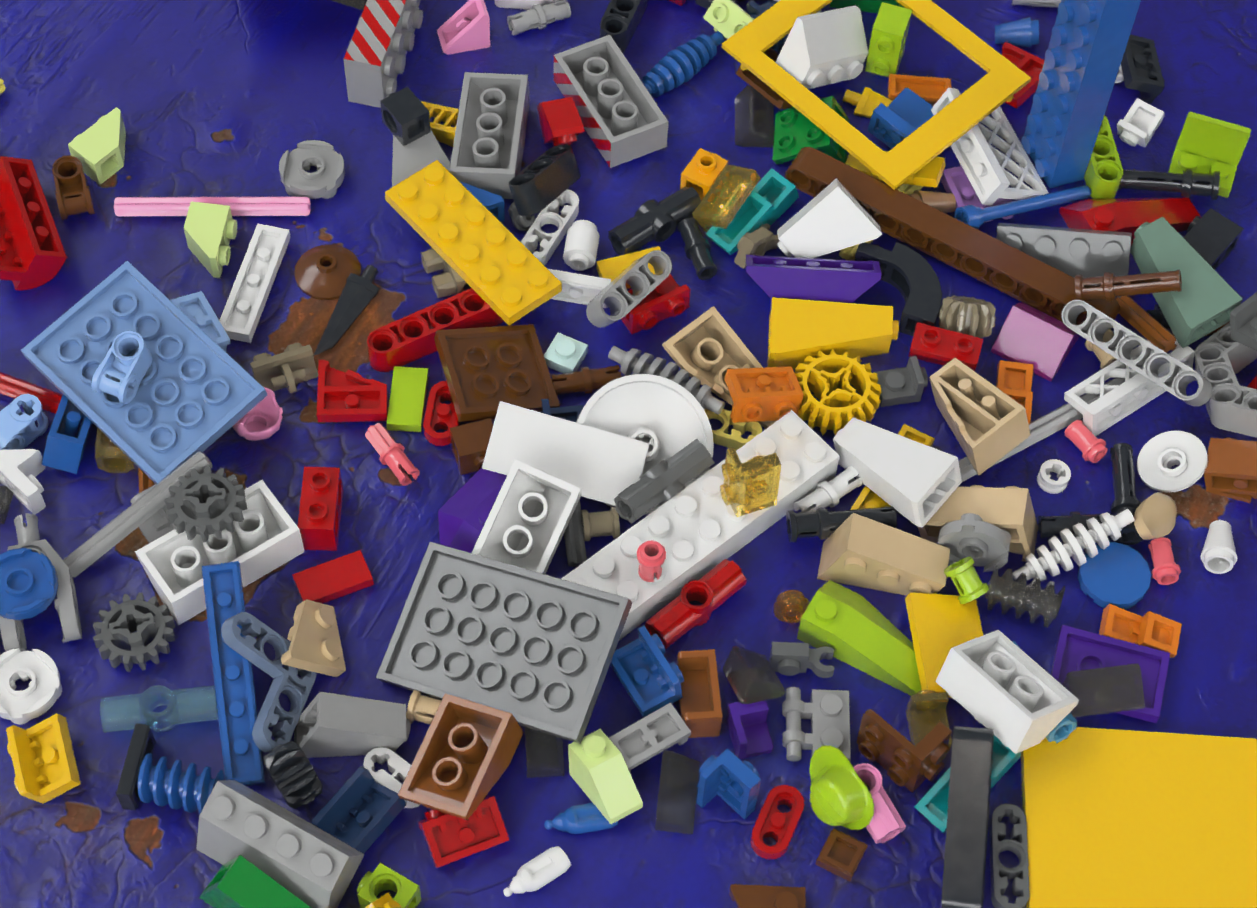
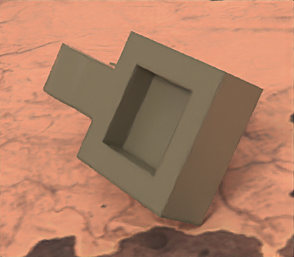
M762 224L759 229L751 233L747 232L739 240L737 245L739 251L734 262L741 268H746V255L764 256L766 251L779 247L777 245L780 241L778 234L773 235L769 231V224Z

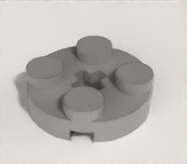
M307 140L297 144V148L290 153L289 150L283 153L279 162L280 178L285 186V191L290 196L329 199L337 193V188L342 184L345 177L342 155L335 152L333 146L324 141ZM311 166L317 167V171L313 173L304 171L310 170Z
M967 513L961 516V520L949 522L940 529L937 544L950 548V565L960 559L972 556L974 560L973 566H984L983 572H990L1003 567L1007 563L1011 534L993 524L984 522L979 515Z

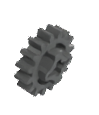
M210 466L205 467L203 474H198L195 469H191L192 477L187 479L180 475L178 477L180 486L169 487L171 497L165 499L170 524L174 523L178 534L186 531L188 540L194 539L197 534L201 535L203 542H207L211 534H214L220 540L222 539V530L226 529L233 533L235 531L233 521L243 522L244 520L242 511L247 509L244 487L242 484L238 485L236 475L233 474L227 477L224 468H220L216 474L211 472Z
M140 592L136 596V600H130L128 594H123V603L118 604L114 600L109 601L111 610L109 612L100 610L98 613L102 622L93 623L96 633L93 636L96 648H99L98 651L103 660L109 658L113 668L118 667L122 662L126 672L131 671L133 664H139L142 671L146 670V661L149 660L159 664L158 654L160 652L169 654L168 642L175 641L176 639L173 630L176 626L173 616H169L168 606L166 604L159 606L158 599L155 596L146 602L143 593Z

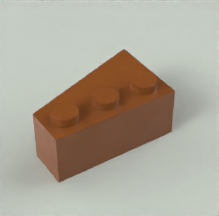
M1210 438L1207 452L1208 463L1204 471L1206 492L1250 503L1252 498L1257 499V441L1237 440L1234 438Z

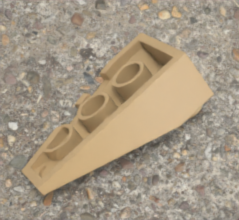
M714 306L662 344L680 369L688 371L691 378L693 376L701 381V385L706 384L711 387L714 394L732 406L734 402L724 380L727 369L763 368ZM758 421V422L760 423V425H761L762 427H764L765 429H767L769 426H771L772 424H774L776 421Z

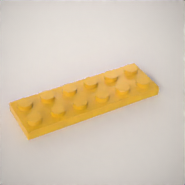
M438 160L385 191V200L509 326L562 291V283Z

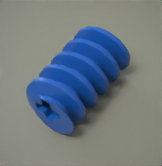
M147 753L139 770L137 781L138 795L143 803H150L154 800L155 804L161 807L169 803L172 809L178 810L183 806L184 810L188 813H193L198 809L200 814L216 782L224 780V772L221 769L214 779L211 775V767L205 766L201 775H197V765L193 762L189 765L186 772H182V761L179 759L174 762L171 769H168V758L162 756L157 765L154 766L153 755Z

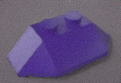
M746 255L745 259L746 272L771 299L774 297L852 303L881 279L879 261Z
M481 468L438 510L440 545L472 553L507 475Z

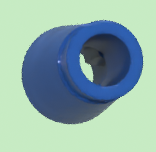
M1031 17L995 25V44L1008 42L1014 46L1031 48V45H1039V21L1031 20Z

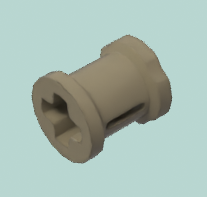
M611 507L610 511L591 513L587 509L581 510L585 541H590L591 537L612 535L616 539L620 536L619 514L615 509L616 507Z

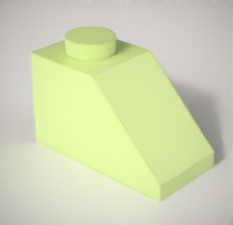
M601 729L584 736L581 744L573 742L568 745L570 776L610 824L643 808L642 799L621 752Z

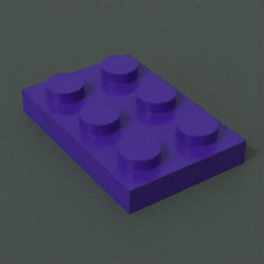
M1062 625L1058 635L1050 675L1078 698V703L1156 723L1160 716L1170 653Z

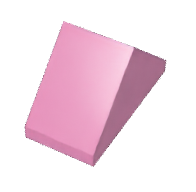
M469 0L437 29L443 53L450 55L490 47V20L484 0Z

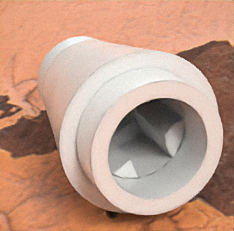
M1216 520L1210 524L1201 553V561L1204 563V567L1215 574L1231 571L1233 565L1237 562L1231 525L1223 520Z

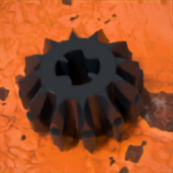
M289 741L284 745L280 744L273 748L272 752L264 756V765L289 807L297 809L302 805L306 806L314 801L315 797L322 794L323 786L297 743Z

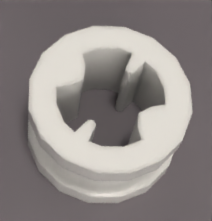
M1057 459L1047 460L1041 465L1037 476V483L1045 492L1058 494L1066 489L1071 477V471L1063 461ZM1050 472L1058 474V481L1050 479Z

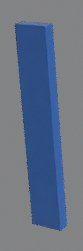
M235 561L202 566L225 780H236L245 786L265 784L262 750L255 745L252 736L253 726L258 717L252 663L225 643L221 632L222 624L226 619L241 612H246L240 562Z

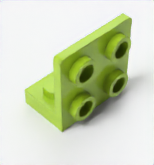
M1188 112L1173 152L1168 173L1183 174V170L1186 171L1187 169H1192L1193 173L1213 174L1214 171H1220L1218 195L1228 198L1237 166L1250 137L1251 129L1206 115Z

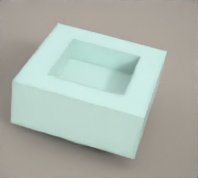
M558 332L544 354L547 367L564 374L576 372L588 353V344Z

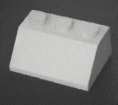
M855 5L797 17L775 63L807 89L856 78L864 68L863 63L868 55L860 8Z
M515 459L472 554L546 574L582 495L581 488Z
M999 630L952 647L935 681L951 698L970 712L979 723L983 724L987 729H993L994 735L1001 743L1015 754L1039 744L1079 702L1078 698Z

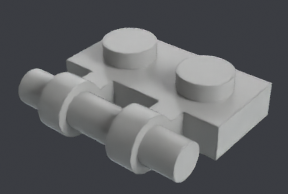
M787 688L786 700L782 703V714L786 717V731L782 734L783 746L786 748L787 760L793 762L801 760V750H811V755L813 756L815 750L819 747L832 745L840 749L850 762L849 691L812 689L811 703H805L801 700V690L799 688ZM801 719H811V733L801 731Z

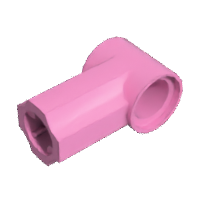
M857 764L853 768L860 779L869 786L874 802V816L866 828L876 844H883L904 831L906 825L882 786L880 771L871 764Z

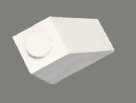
M836 178L777 230L778 239L780 240L777 245L787 257L794 255L796 258L813 259L877 239L882 235L880 225Z

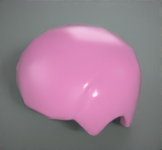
M265 388L267 396L232 426L240 437L251 441L264 440L280 429L283 408L278 405L275 393L271 389Z

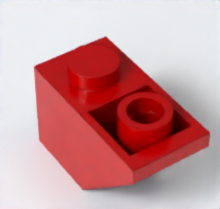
M573 97L541 102L537 105L544 143L553 142V146L573 144L572 142L577 141V136L585 132Z

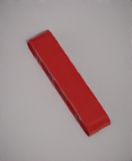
M470 288L372 331L367 338L369 362L374 370L389 372L394 370V366L402 367L436 352L437 347L434 337L437 330L493 327L504 322V320Z

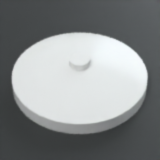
M634 374L607 383L587 401L576 421L579 424L650 443L642 475L663 459L667 461L695 439H698L709 451L711 457H713V433L703 407L687 389L661 376ZM707 469L706 471H704V472H703L702 474H700L698 477L693 478L691 481H689L687 484H685V487L689 486V485H690L691 483H693L695 480H697L698 478H700L702 475H704L706 472H708L709 469ZM605 503L606 505H608V506H610V507H616V506H614V505ZM659 504L656 505L654 508H652L650 511H648V512L645 513L644 515H649V514L652 513L654 510H656L657 508H659L660 505H659Z

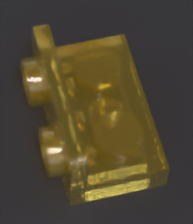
M727 164L693 212V217L706 233L712 226L726 229L761 179L760 176L753 169Z
M734 448L726 450L725 464H722L724 483L720 485V493L725 505H731L736 517L777 505L781 462L777 454L774 453L764 457L756 456L747 462L741 463Z

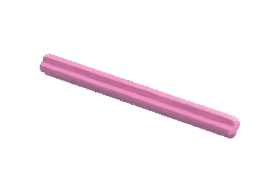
M307 196L117 197L114 200V212L118 217L187 216L191 201L228 205L231 208L232 216H308L311 211L310 198Z

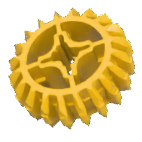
M834 349L829 352V355H825L821 350L818 351L815 358L807 355L804 364L798 363V366L795 368V375L804 394L800 409L798 410V416L803 421L808 420V426L811 429L816 426L820 427L822 435L827 430H833L836 436L837 432L843 429L853 417L864 422H871L881 401L879 399L881 385L878 384L877 373H871L870 363L861 365L860 355L853 359L849 358L847 350L842 355H836Z

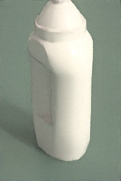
M559 846L547 849L519 868L516 876L512 878L510 886L503 890L504 895L510 897L512 893L523 894L542 888L569 869L571 862L568 856Z

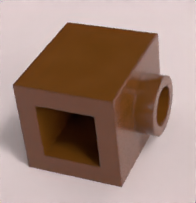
M491 418L450 428L451 447L460 475L479 471L482 468L493 428Z

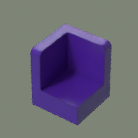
M764 696L728 704L726 723L736 756L739 759L767 754L773 751L774 746L766 724L768 706Z

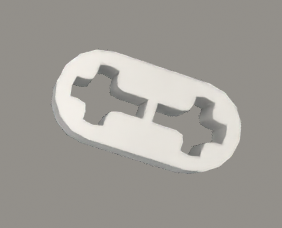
M378 747L368 752L363 764L364 768L369 770L377 783L396 793H399L402 786L399 780L404 782L411 767L403 758L385 747ZM385 761H388V770L392 775L383 769L378 770L376 773L374 763L383 764ZM405 800L407 805L404 808H415L420 806L419 804Z

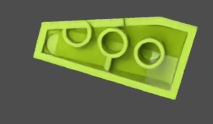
M829 580L817 590L801 617L797 639L809 643V645L815 648L831 647L834 649L833 657L929 704L932 697H923L913 643L862 595L832 580Z

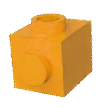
M700 148L681 173L680 190L684 187L690 188L692 186L699 193L703 205L708 207L726 182L728 160L723 159L718 154L710 153Z

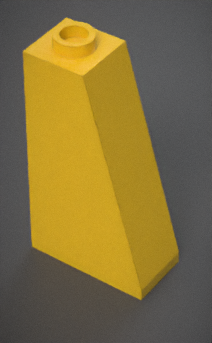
M772 297L769 316L767 367L792 366L795 369L798 363L804 364L807 355L815 358L819 350L825 355H829L832 349L835 350L836 355H842L847 350L849 358L852 359L859 355L862 358L889 353L891 340L898 339L899 320H893V306Z

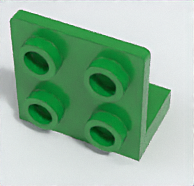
M833 95L820 99L849 122L848 116ZM793 107L776 113L772 158L775 164L794 160L804 147H812L843 163L846 162L847 151Z

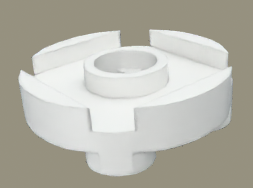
M17 648L2 653L0 655V717L11 720L14 724L21 725L47 712L62 693L60 674L52 658L38 649L20 651ZM29 678L32 680L27 689L15 691L17 688L16 680L27 681Z

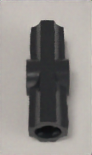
M692 186L690 188L684 187L660 202H657L655 199L646 201L638 208L634 217L608 232V239L615 252L620 256L631 253L652 240L657 243L667 240L683 219L691 218L703 210V203L700 200L699 193Z

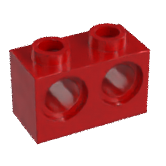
M304 466L297 525L300 529L304 550L337 551L343 498L340 468Z

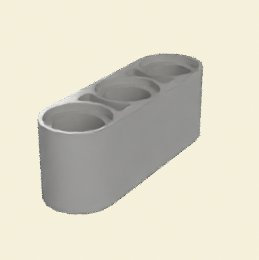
M653 250L635 260L589 302L586 314L590 323L602 328L627 315L669 276L672 270V262L669 256L663 251ZM648 263L653 266L655 274L650 272ZM626 283L631 286L633 295L627 291ZM603 303L609 307L610 315L605 313Z

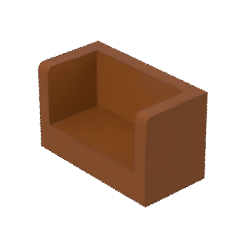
M715 649L680 651L677 655V666L684 677V682L681 683L683 698L679 699L681 718L691 731V735L688 738L720 736L722 708Z

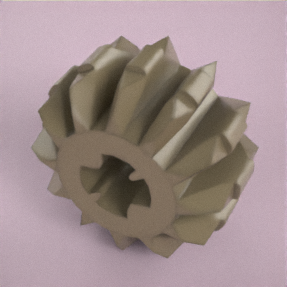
M948 296L943 298L938 314L939 328L979 338L990 336L993 327H995L996 308L991 302H986L984 299Z

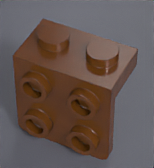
M868 709L862 716L856 743L859 751L867 760L871 762L876 761L887 771L889 778L895 784L901 787L905 786L913 793L926 779L930 782L933 781L945 767L942 761L950 751V747L947 745L952 731L940 721L915 746L876 712Z

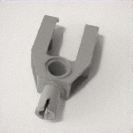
M26 513V527V523H23L22 514L18 515L14 519L18 544L9 546L7 551L28 548L32 549L33 552L42 553L49 558L58 576V599H55L54 602L62 626V642L82 639L75 583L69 567L46 539L40 540L38 517L35 514ZM0 616V631L5 652L17 648L20 651H25L26 638L23 619L12 620Z

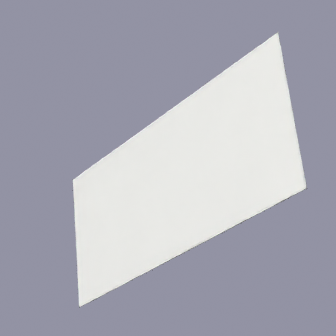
M500 401L482 469L508 475L516 459L581 488L582 497L616 506L614 498L630 485L640 480L639 477L642 475L650 443Z

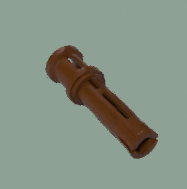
M1180 269L1125 276H1115L1111 272H1105L1104 276L1084 278L1082 275L1075 276L1076 300L1082 301L1105 299L1107 302H1113V300L1117 299V296L1182 291Z

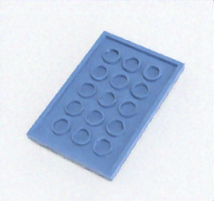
M128 261L21 349L24 357L156 485L199 451L204 452L267 396V392L262 385ZM133 331L142 337L152 354L153 360L139 385L135 397L129 404H124L116 396L106 392L100 394L94 392L91 385L93 375L98 366L102 364L114 339L122 332ZM139 349L130 351L126 357L135 355Z

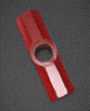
M724 559L699 580L686 583L682 588L681 594L646 621L645 627L650 635L656 633L667 649L694 626L705 624L710 619L711 612L745 586L747 579L743 575L741 568L733 560ZM696 600L703 603V605L694 606L689 602Z

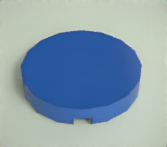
M1110 542V545L1104 550L1099 545H1096L1098 554L1090 558L1086 553L1087 562L1079 566L1077 577L1081 590L1085 595L1088 593L1094 599L1093 602L1103 608L1109 604L1122 609H1129L1135 606L1137 602L1143 599L1150 587L1151 572L1148 563L1138 551L1128 545Z
M28 548L12 549L0 555V616L12 620L32 618L45 611L55 599L59 587L57 572L49 558L42 553L33 552L32 549Z

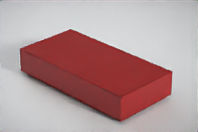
M361 550L292 574L302 602L307 599L323 604L374 585L373 577Z

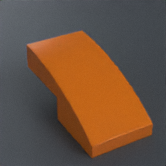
M1000 360L997 366L996 387L1025 407L1029 424L1031 422L1033 399L1031 388L1034 364Z
M1109 604L1103 609L1099 634L1169 652L1170 658H1174L1177 655L1182 624L1151 611H1148L1142 617Z

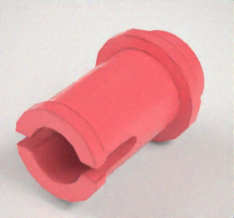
M1081 420L1072 422L1064 432V435L1083 453L1082 458L1085 461L1096 463L1108 451L1105 447L1106 442L1101 438L1098 439Z
M1165 537L1156 538L1148 544L1154 565L1151 573L1158 584L1171 585L1178 581L1181 569L1175 563L1171 540Z
M646 541L637 549V560L640 563L638 574L646 582H654V574L657 580L662 575L661 565L666 559V551L657 541Z

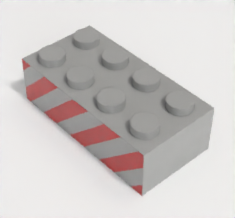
M367 0L344 56L349 102L381 108L380 101L391 93L396 92V78L398 74L404 72L406 52L411 51L414 45V31L416 28L420 29L422 25L423 11L419 10L421 0Z
M611 35L554 55V82L565 98L573 97L586 132L610 168L667 147L668 120Z

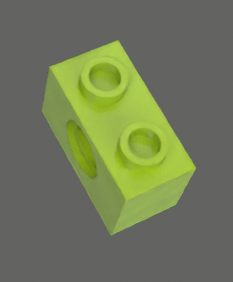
M882 2L872 29L865 71L889 77V74H897L905 50L912 15L911 9Z

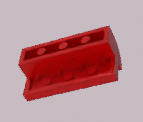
M1 156L0 280L13 281L15 290H29L42 286L53 279L61 269L67 256L32 160Z

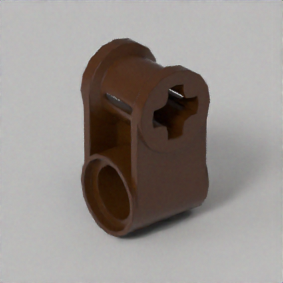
M71 155L59 157L52 165V172L61 219L67 220L70 215L88 212L90 215L95 214L90 189L87 185L80 160Z

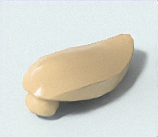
M1157 492L1141 502L1135 511L1134 525L1142 539L1161 538L1173 530L1177 515L1175 501L1170 496Z

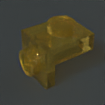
M923 690L910 696L906 715L913 745L916 746L940 721L949 728L946 706L949 700L946 692L936 693L934 690ZM951 736L947 745L949 747L952 745Z

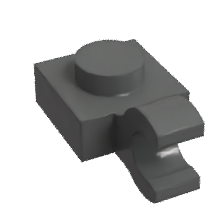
M772 642L769 656V671L791 676L798 673H806V669L809 668L818 677L830 678L833 676L834 666L823 665L820 660L833 659L834 649L827 646L809 648V643Z

